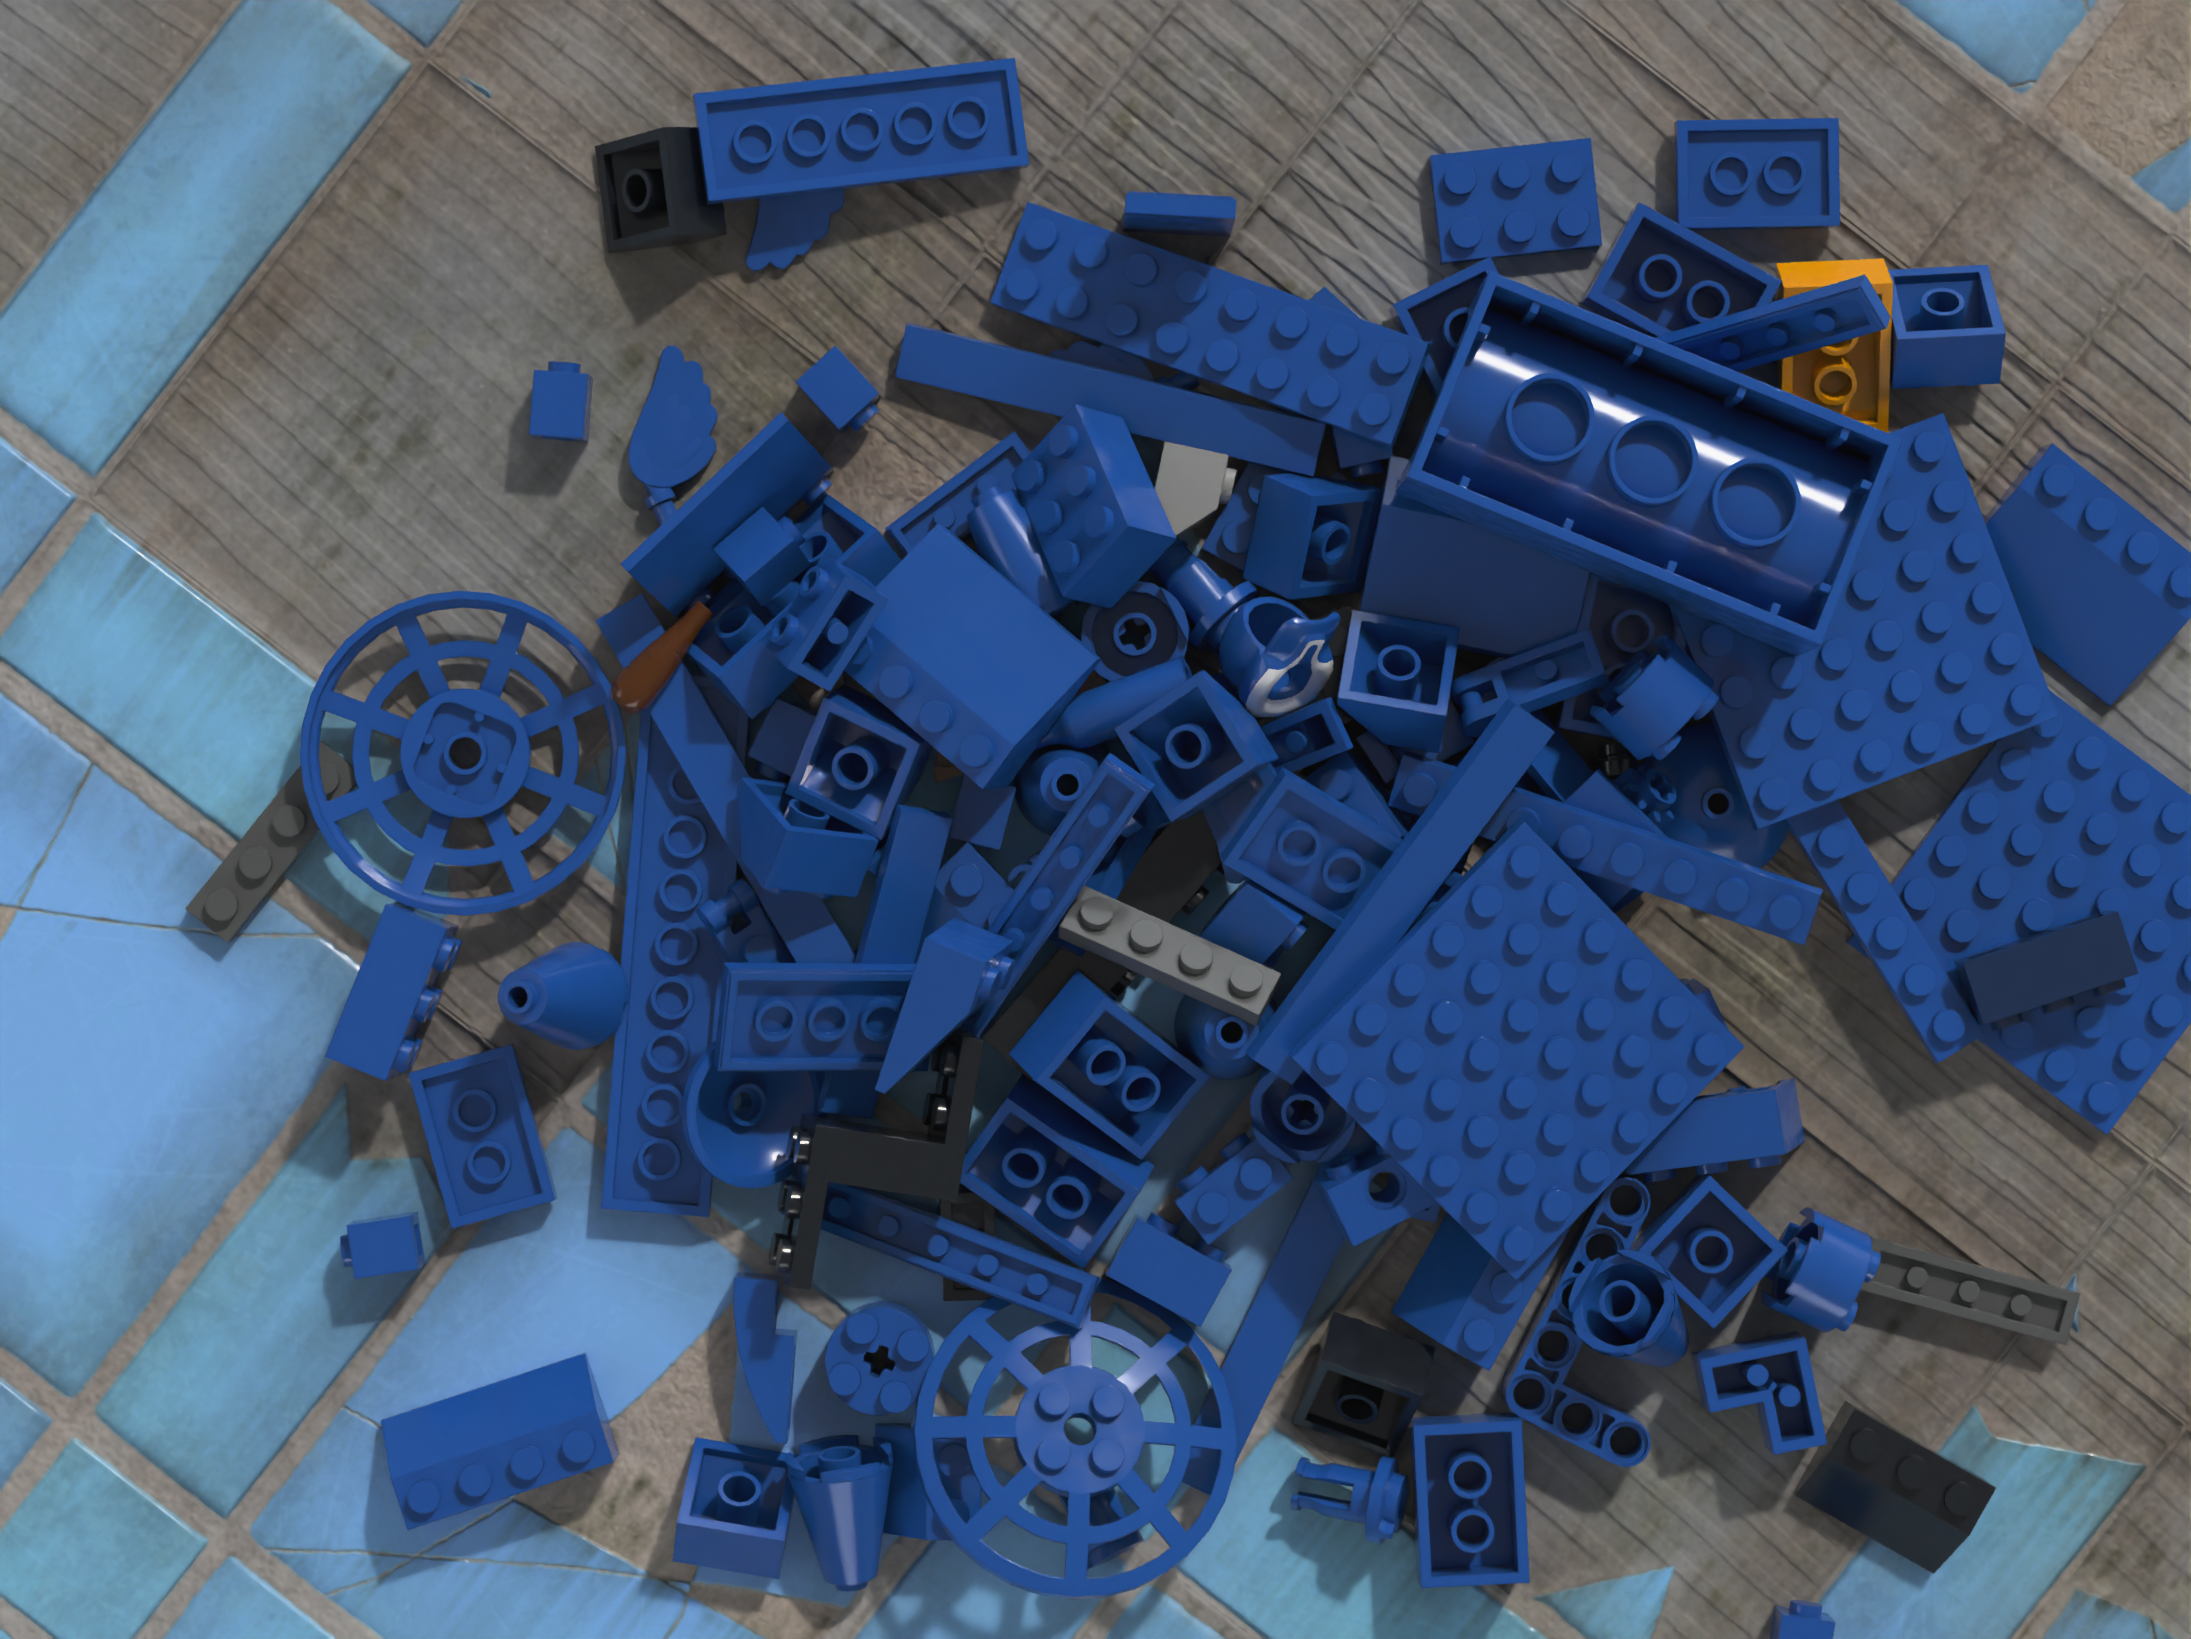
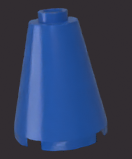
M999 485L971 500L975 509L966 516L977 553L982 559L1054 619L1061 616L1063 611L1073 605L1071 602L1074 601L1076 606L1082 603V601L1062 596L1022 500L1014 489L1003 493Z
M1101 743L1080 750L1064 745H1051L1033 751L1014 778V787H1017L1015 798L1019 809L1027 821L1039 831L1052 836L1110 753L1109 750ZM1071 774L1076 777L1078 789L1073 795H1062L1058 791L1057 780L1060 776Z
M569 942L552 948L508 974L499 987L498 1004L501 1012L509 1021L557 1046L581 1050L603 1044L618 1031L623 1021L620 1020L624 1003H628L629 989L624 971L612 954L591 944Z
M1185 994L1178 1005L1174 1021V1033L1178 1048L1211 1078L1236 1080L1250 1076L1259 1071L1263 1066L1254 1061L1246 1051L1278 1009L1276 1002L1272 997L1258 1025L1255 1026ZM1228 1022H1236L1241 1026V1035L1234 1041L1226 1042L1221 1036V1029Z
M1629 1249L1616 1251L1618 1254L1603 1260L1598 1257L1588 1263L1575 1279L1569 1296V1311L1572 1313L1574 1329L1578 1337L1591 1349L1603 1355L1655 1367H1668L1677 1363L1688 1349L1689 1332L1672 1280L1665 1268L1646 1253Z
M858 1435L823 1437L799 1445L800 1455L795 1458L790 1452L786 1455V1472L822 1575L826 1582L835 1585L836 1589L840 1591L861 1590L868 1585L867 1581L875 1578L878 1573L894 1461L891 1444L882 1438L873 1437L874 1446L859 1445Z

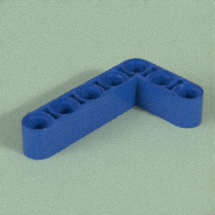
M1621 1173L1589 1206L1503 1378L1501 1391L1506 1404L1517 1416L1615 1465L1632 1467L1641 1463L1650 1450V1435L1643 1424L1631 1414L1564 1381L1583 1341L1578 1337L1574 1329L1572 1313L1569 1311V1308L1563 1305L1561 1297L1565 1287L1575 1282V1279L1588 1263L1593 1261L1586 1255V1245L1592 1236L1600 1233L1610 1235L1613 1240V1249L1609 1256L1618 1254L1616 1252L1618 1250H1630L1648 1214L1651 1201L1650 1194L1645 1185L1633 1176ZM1622 1185L1633 1186L1637 1193L1636 1205L1627 1213L1614 1212L1610 1206L1612 1192ZM1549 1330L1561 1331L1565 1336L1564 1349L1554 1357H1545L1538 1352L1537 1344L1539 1338ZM1528 1378L1538 1380L1541 1384V1394L1537 1401L1530 1405L1518 1404L1514 1400L1513 1395L1518 1382ZM1577 1402L1586 1404L1589 1408V1417L1582 1427L1570 1429L1562 1424V1414L1568 1405ZM1625 1426L1634 1428L1637 1432V1441L1634 1447L1623 1453L1613 1451L1610 1447V1439L1614 1431Z

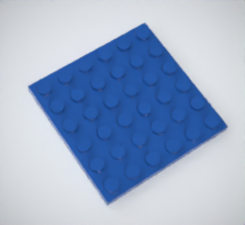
M1944 413L1888 433L1903 439L1821 646L1797 657L1668 604L1676 626H1679L1684 639L1687 655L1714 680L1712 690L1719 696V699L1709 713L1753 830H1758L2059 717Z
M2049 690L2059 717L1994 741L1891 880L1890 884L1968 1009L1969 1006L1954 961L2106 910L2119 913L2138 970V974L2124 978L2125 988L2095 997L2093 989L2073 995L2074 1005L2044 1014L2041 1006L2022 1012L2023 1022L2000 1030L1992 1031L1990 1023L1985 1025L1978 1024L1984 1035L1977 1039L2092 1126L2108 1135L2191 1023V795ZM1852 933L1846 943L1869 959L1858 939Z
M1518 819L1288 1055L1517 1280L1745 1046L1526 822Z

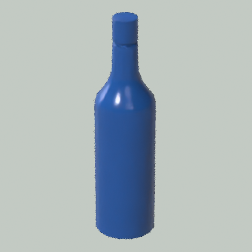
M1180 656L1076 694L1035 750L1051 745H1064L1078 750L1087 749L1118 738L1119 736L1114 730L1116 727L1192 677L1187 662Z

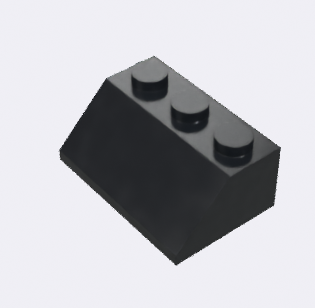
M1844 1401L1826 1433L1827 1444L1818 1447L1793 1494L1934 1574L1971 1534L1996 1487L1970 1470L1851 1403Z

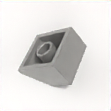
M1165 441L1154 489L1176 538L1184 535L1213 516L1218 509L1219 503L1228 505L1230 502L1237 470L1226 468L1229 455Z

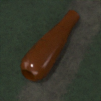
M697 601L683 618L647 646L613 680V686L610 688V697L629 714H637L642 710H646L670 680L699 631L714 614L700 601Z

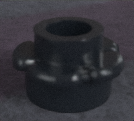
M1621 743L1599 746V756L1589 760V764L1595 765V771L1599 768L1610 780L1616 779L1630 767L1635 771L1639 769L1638 760Z

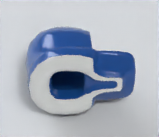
M1275 597L1252 599L1236 611L1221 638L1219 664L1223 675L1238 693L1241 704L1253 716L1260 718L1290 714L1305 707L1318 696L1333 671V656L1328 645L1341 619L1339 614L1332 612L1329 617L1320 620H1309L1294 605Z

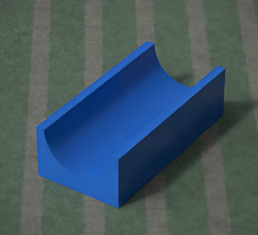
M1490 271L1474 294L1451 364L1417 445L1401 475L1395 493L1716 624L1723 625L1797 657L1821 646L1903 439Z

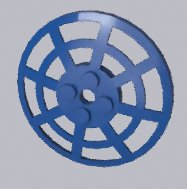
M452 591L427 594L397 604L367 621L343 642L325 665L310 695L302 724L300 763L303 787L313 818L329 847L351 872L374 890L403 905L437 914L469 916L500 912L530 902L560 885L583 865L603 839L616 813L625 781L627 747L624 722L619 705L610 697L612 685L597 659L576 635L553 617L524 602L492 593ZM455 608L486 609L507 614L496 645L481 641L460 640L430 646L417 616L432 611ZM527 622L542 629L563 645L583 667L593 685L564 698L559 688L542 669L528 658L517 653ZM397 626L410 655L400 660L381 677L370 691L365 703L335 692L334 689L341 675L358 653L380 634ZM456 657H477L489 659L490 663L480 690H450L438 661ZM511 668L531 681L544 695L549 705L520 717L507 702L502 700L500 697ZM418 671L430 699L415 711L410 720L381 709L384 701L394 688L410 674ZM601 705L608 721L611 745L609 780L605 795L575 784L578 774L579 743L577 728L573 718ZM325 712L356 722L353 736L352 760L358 789L330 801L327 800L322 785L319 762L321 726ZM559 725L563 746L560 778L530 766L532 755L530 737ZM373 729L401 739L400 760L402 770L375 782L371 773L369 757L370 739ZM464 737L475 740L481 749L480 761L471 769L459 768L451 758L453 744ZM522 787L552 798L539 818L526 830L515 836L503 806L508 804ZM412 790L425 805L433 809L422 838L415 836L403 827L387 810L383 802ZM567 804L596 815L588 833L573 852L549 873L533 881L521 851L532 846L550 830L563 813ZM368 809L375 822L390 838L404 849L415 854L403 884L387 877L365 860L345 837L337 821ZM483 816L495 846L474 850L442 847L454 817L473 818ZM501 860L513 888L512 891L500 895L472 899L439 897L423 892L435 862L445 865L476 866L491 864Z
M1099 1279L1095 1290L1096 1293L1109 1294L1132 1302L1159 1317L1172 1330L1151 1348L1144 1341L1123 1329L1103 1322L1091 1321V1308L1089 1307L1083 1326L1080 1329L1054 1321L1029 1329L1008 1342L985 1320L1013 1303L993 1296L965 1316L943 1341L927 1369L916 1402L913 1426L915 1464L923 1493L938 1523L956 1546L983 1570L1009 1585L1041 1596L1071 1600L1105 1598L1135 1590L1163 1576L1186 1558L1210 1530L1225 1503L1234 1474L1237 1449L1235 1413L1226 1381L1211 1352L1194 1330L1174 1312L1125 1285L1104 1279ZM969 1336L992 1358L985 1365L974 1384L967 1405L966 1416L933 1417L935 1398L943 1374L959 1346ZM1069 1336L1070 1366L1060 1367L1043 1375L1021 1354L1024 1350L1042 1341ZM1091 1337L1115 1343L1133 1353L1139 1360L1119 1378L1105 1370L1093 1367ZM1187 1345L1199 1359L1212 1384L1220 1411L1221 1428L1191 1425L1190 1412L1184 1392L1174 1373L1167 1365ZM1005 1369L1027 1392L1023 1396L1015 1416H983L990 1389L998 1375ZM1154 1375L1160 1381L1169 1398L1174 1415V1423L1144 1421L1141 1407L1134 1393ZM1071 1418H1082L1088 1421L1093 1429L1092 1441L1085 1445H1076L1070 1442L1064 1432L1065 1422ZM966 1438V1449L972 1471L982 1491L989 1499L967 1523L963 1521L954 1509L941 1483L934 1458L933 1439ZM983 1438H1013L1015 1451L1023 1469L1004 1487L998 1482L989 1465ZM1144 1444L1174 1446V1455L1169 1471L1159 1489L1154 1493L1134 1471L1133 1467L1141 1455ZM1191 1448L1221 1451L1220 1467L1212 1493L1198 1519L1186 1532L1167 1509L1166 1505L1173 1498L1183 1480ZM1038 1484L1050 1492L1068 1497L1067 1526L1041 1519L1025 1510L1018 1503ZM1117 1485L1138 1508L1132 1514L1116 1522L1089 1527L1090 1497L1103 1494ZM1006 1517L1013 1524L1034 1536L1055 1543L1066 1544L1064 1578L1048 1576L1021 1567L996 1553L981 1539ZM1150 1522L1170 1547L1159 1557L1133 1570L1104 1578L1087 1579L1088 1545L1102 1544L1121 1539Z

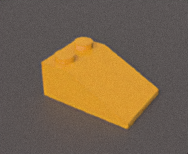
M1884 258L1776 263V278L1782 280L1775 293V301L1864 274L1867 276L1891 316L1887 328L1777 360L1778 389L1888 433L1893 281Z

